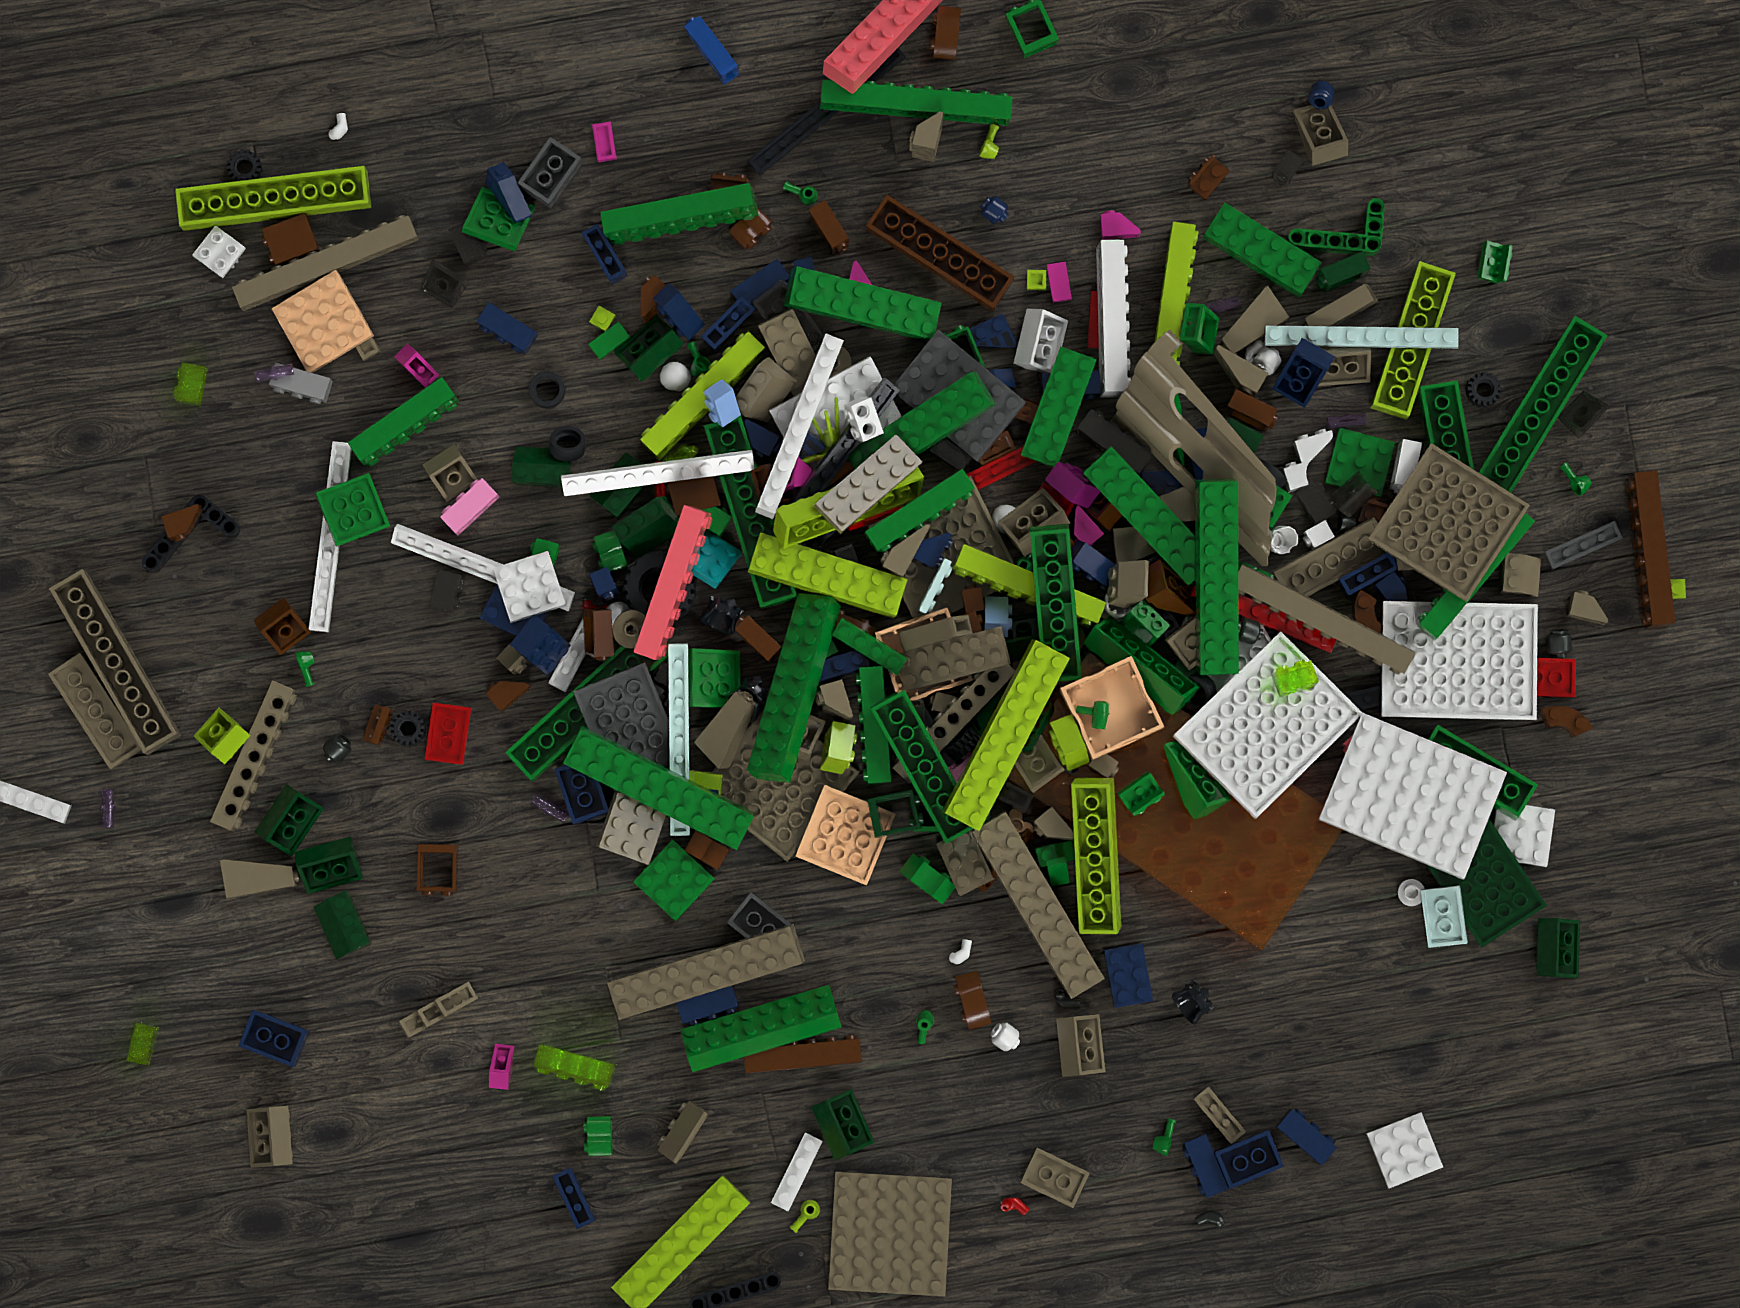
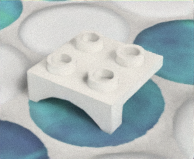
M215 225L192 256L224 278L228 271L235 267L234 264L238 263V258L246 248Z

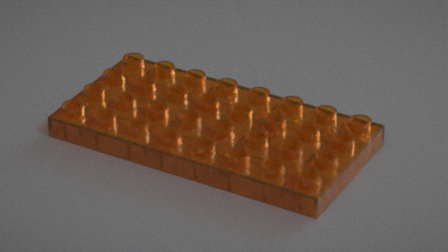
M1089 651L1081 663L1082 678L1094 675L1110 665L1106 664L1096 653ZM1071 680L1068 682V684H1071L1077 680ZM1061 694L1053 704L1055 711L1042 733L1057 758L1058 752L1054 749L1049 730H1052L1050 722L1070 715ZM1153 701L1164 728L1143 737L1145 743L1143 746L1107 754L1119 762L1117 764L1119 770L1113 777L1118 855L1259 951H1262L1343 830L1319 820L1324 805L1293 784L1256 819L1228 791L1227 793L1231 797L1229 802L1207 816L1193 819L1183 804L1163 747L1165 743L1176 741L1173 735L1192 716L1181 709L1174 715H1171L1164 711L1157 702ZM1194 758V761L1202 768L1203 766ZM1090 763L1077 767L1078 771L1075 775H1069L1064 770L1033 793L1014 764L1007 780L1048 808L1053 807L1060 816L1073 824L1072 782L1075 778L1104 777L1088 767ZM1149 771L1165 795L1162 796L1159 802L1148 806L1142 814L1133 816L1127 810L1117 792ZM1207 771L1206 773H1207L1213 780H1215V778Z

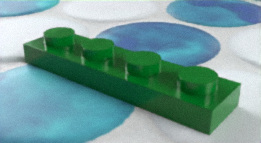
M844 618L840 620L832 634L896 675L900 673L908 659Z

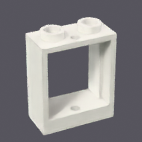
M1403 439L1398 444L1390 489L1394 490V493H1399L1418 464L1422 446L1421 442Z

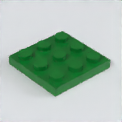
M482 187L463 225L462 232L516 252L531 217L514 223L493 192L488 188ZM527 203L529 210L533 215L535 211V206Z
M1339 428L1325 484L1381 498L1395 442Z
M369 473L315 493L336 547L390 527Z
M688 649L689 707L722 708L727 703L730 694L737 691L740 687V651Z
M672 840L636 878L634 883L672 919L677 921L715 878Z

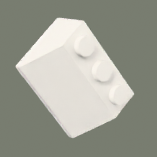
M1027 309L1014 364L1041 373H1051L1059 349L1063 345L1068 320L1044 309Z

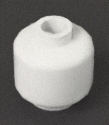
M1264 347L1253 359V364L1268 372V375H1272L1280 366L1281 357L1275 348Z
M998 1023L991 1031L992 1043L1003 1051L1014 1050L1020 1043L1018 1039L1019 1031L1008 1023Z

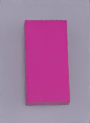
M611 121L592 124L598 163L617 160Z
M1066 262L1047 264L1053 303L1072 300Z

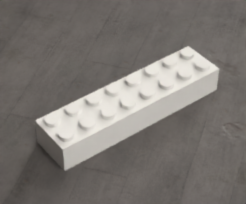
M1101 240L1096 247L1100 398H1120L1131 381V378L1127 376V372L1130 370V359H1127V351H1130V340L1126 338V334L1129 332V321H1126V313H1129V303L1125 300L1126 295H1128V283H1125V276L1128 275V265L1124 262L1125 257H1127V245H1124V240Z

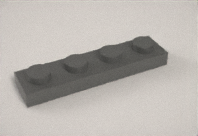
M1614 521L1545 551L1544 554L1553 570L1623 538Z

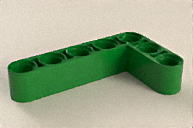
M1373 198L1369 201L1365 209L1363 234L1297 228L1291 230L1287 241L1301 250L1353 255L1363 251L1365 256H1374L1382 245L1384 203L1378 198ZM1377 205L1380 211L1373 212L1370 206ZM1369 224H1376L1378 226V230H1370ZM1298 235L1301 238V242H1293L1291 236ZM1317 237L1319 238L1320 243L1313 244L1311 243L1310 238ZM1334 238L1338 240L1339 245L1332 246L1329 243V239ZM1348 241H1356L1358 247H1350ZM1374 242L1377 248L1371 250L1368 248L1367 243Z

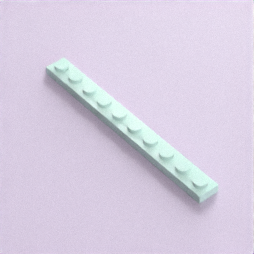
M1265 326V346H1297L1301 338H1304L1318 347L1458 349V328Z
M688 643L668 644L670 770L689 779ZM670 817V836L690 835L689 826Z

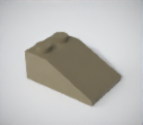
M1312 105L1293 110L1306 154L1312 166L1348 156V139L1332 105L1326 109H1317Z
M1218 345L1213 355L1235 388L1255 398L1268 372Z
M926 524L893 547L890 552L886 551L880 561L883 563L881 568L896 576L903 577L930 525Z

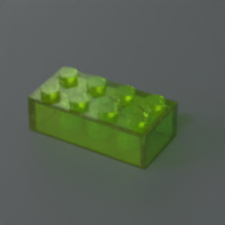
M539 1044L533 1067L537 1068L536 1072L546 1075L553 1072L556 1073L555 1077L568 1080L571 1077L574 1078L575 1083L587 1085V1082L592 1083L593 1088L604 1091L606 1088H611L617 1065Z

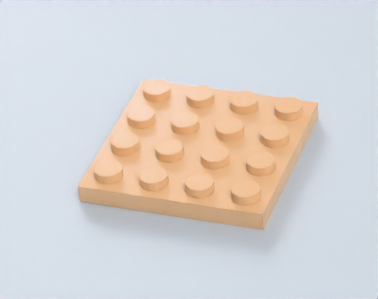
M334 270L272 308L304 368L310 373L317 371L374 336L337 270Z
M824 785L795 856L867 885L887 836L875 838L868 802ZM878 807L883 831L889 830L896 814Z

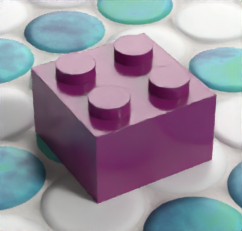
M1057 462L1045 479L1070 502L1085 508H1089L1100 493L1099 489L1083 475L1084 473L1081 468L1076 465L1073 466L1068 462L1066 464Z

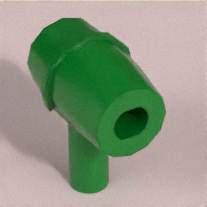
M1095 701L1093 708L1077 705L1076 713L1092 715V728L1105 729L1108 715L1110 714L1109 703Z
M928 1010L921 1011L916 1018V1023L920 1029L917 1041L919 1044H925L927 1031L934 1024L933 1014Z

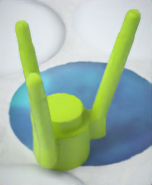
M837 397L834 399L835 428L831 427L828 411H824L827 424L824 434L815 418L813 417L812 419L820 441H824L827 447L832 446L841 435Z

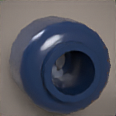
M1325 81L1315 82L1310 89L1309 103L1317 109L1328 108L1332 104L1335 94L1333 86Z
M988 196L980 206L982 209L981 215L992 224H996L998 221L1002 223L1009 215L1007 213L1008 205L998 196Z

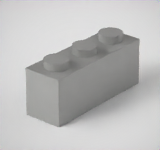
M275 363L269 385L277 393L284 394L286 391L292 393V397L298 399L307 397L310 398V402L320 404L321 402L327 403L333 381L328 377Z

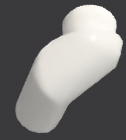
M345 113L336 115L337 125L329 131V137L332 140L342 138L348 130Z
M1258 340L1246 348L1244 359L1253 364L1255 354L1266 347L1265 343Z
M962 939L961 950L956 953L952 952L949 955L950 962L960 964L968 959L972 941Z

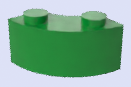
M912 854L899 872L943 905L955 889V885L951 882V877L945 872L940 874L929 866L930 861L924 856L917 857Z

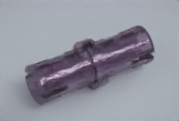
M1238 295L1227 299L1218 298L1217 301L1204 304L1213 313H1224L1225 310L1241 307Z
M292 363L276 367L273 365L270 366L271 368L254 371L256 383L272 379L275 381L281 377L294 375Z
M1345 413L1343 416L1327 417L1328 429L1338 427L1348 429L1350 426L1367 425L1365 413L1354 415ZM1346 420H1355V421L1339 422V421H1346Z
M102 789V806L100 807V811H102V828H114V811L116 810V806H114V789Z
M538 793L531 801L532 805L545 811L546 815L550 814L563 824L569 816V812L558 807L554 801H548Z

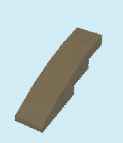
M467 982L400 1020L398 1023L407 1039L477 1000L478 997L470 983Z

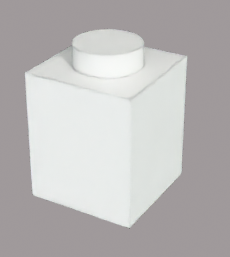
M1326 520L1303 533L1305 536L1303 540L1306 546L1311 547V549L1334 538Z

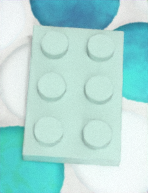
M946 558L942 560L917 610L918 612L926 614L932 611L936 603L933 599L935 595L941 593L944 584L941 582L944 577L947 578L953 568L950 566L952 561Z
M1460 885L1421 889L1428 948L1467 944Z

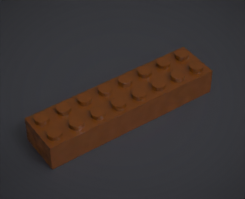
M889 195L885 196L866 225V231L992 312H994L1014 281L1013 275Z
M1658 470L1635 472L1625 481L1626 492H1629L1630 498L1627 501V507L1632 515L1629 523L1630 529L1634 532L1632 547L1636 549L1634 565L1635 568H1638L1639 574L1636 576V583L1641 591V594L1638 596L1639 605L1643 608L1641 623L1645 625V629L1669 627L1676 623Z

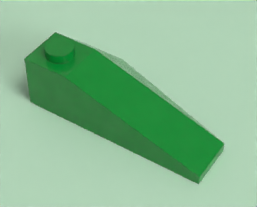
M1177 740L1163 745L1183 804L1193 819L1207 816L1231 800L1225 788L1216 779L1213 780L1206 773L1207 770L1204 767L1201 768L1194 761V757Z

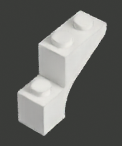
M1326 429L1316 431L1314 436L1308 437L1306 434L1297 437V441L1293 443L1299 464L1296 462L1288 463L1285 465L1286 468L1282 470V474L1287 479L1285 484L1288 493L1306 488L1309 485L1306 477L1308 463L1330 442L1333 437L1332 430L1326 432Z

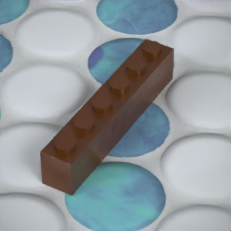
M855 1035L844 1036V1040L836 1041V1037L824 1038L825 1042L817 1043V1039L805 1040V1044L799 1045L797 1041L788 1043L786 1046H779L745 1056V1073L862 1062L860 1039H856Z

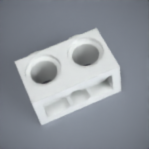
M863 396L844 404L845 417L850 421L852 427L850 430L854 439L864 442L883 434L871 397ZM860 406L861 413L857 415V408ZM866 424L867 431L864 433L863 426Z

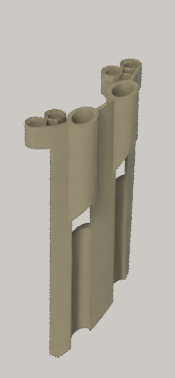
M1168 330L1137 363L1128 387L1118 399L1116 404L1117 412L1111 422L1124 435L1129 430L1194 497L1196 479L1173 457V452L1177 448H1182L1203 470L1202 480H1237L1238 542L1261 566H1268V557L1272 544L1269 522L1270 513L1276 500V479L1172 358L1175 354L1174 351L1183 343L1171 330ZM1176 394H1184L1207 417L1208 427L1204 438L1177 411L1174 403Z

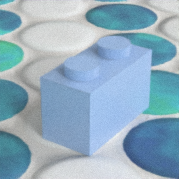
M722 379L704 391L706 398L704 402L709 408V417L714 423L717 422L720 426L724 427L741 415L733 388Z
M985 596V630L1002 626L1004 637H1008V629L1012 630V618H1008V616H1012V605H1008V597Z

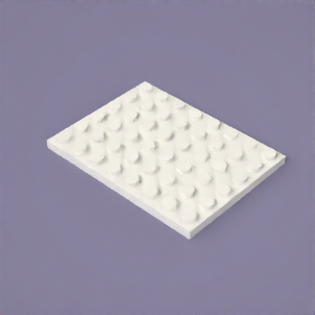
M1382 602V635L1415 651V655L1405 674L1401 672L1398 675L1389 670L1390 666L1383 663L1381 675V717L1537 720L1538 604L1467 603L1438 639L1433 640L1417 626L1420 623L1418 618L1424 611L1428 613L1432 608L1431 602Z
M1280 632L1239 671V674H1236L1179 729L1173 737L1256 819L1361 716L1362 712Z
M1362 713L1319 820L1464 880L1507 772Z

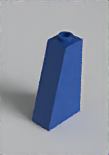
M701 16L689 19L684 26L686 33L722 84L726 85L739 76L738 65Z

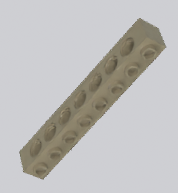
M1005 665L984 672H978L973 678L975 682L971 686L967 684L960 691L962 696L958 700L954 698L947 705L949 709L944 714L940 712L933 720L935 724L931 728L926 727L939 752L954 739L1011 679L1016 671L1010 665ZM991 671H996L999 675L996 682H991L988 679V674ZM977 685L985 687V694L983 696L976 695L975 688ZM964 699H969L972 702L971 709L965 710L962 708L961 704ZM951 713H956L959 717V721L956 724H951L948 720ZM943 727L946 733L943 738H938L935 735L936 728ZM897 758L894 761L896 765L893 769L911 784L912 782Z
M272 680L249 732L251 736L244 743L210 822L233 832L241 826L243 820L241 818L243 811L246 812L249 808L251 793L254 794L258 787L257 779L259 775H263L266 769L265 761L271 757L274 750L272 745L281 735L282 730H280L282 723H286L289 717V712L287 711L290 705L293 706L296 701V690ZM277 699H282L283 706L280 709H275L274 702ZM274 717L275 724L268 727L266 724L267 719ZM262 734L267 735V742L265 744H260L258 741ZM254 752H258L260 755L259 760L256 762L251 760V755ZM250 769L252 776L250 779L245 780L243 773L245 770ZM238 787L244 789V794L241 797L235 795ZM230 805H235L236 812L233 815H229L227 812Z

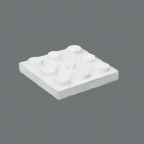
M548 551L493 568L510 623L566 606Z
M1526 805L1516 821L1496 810L1494 826L1517 861L1523 864L1547 867L1555 810Z
M1421 1112L1366 1133L1388 1188L1443 1168Z

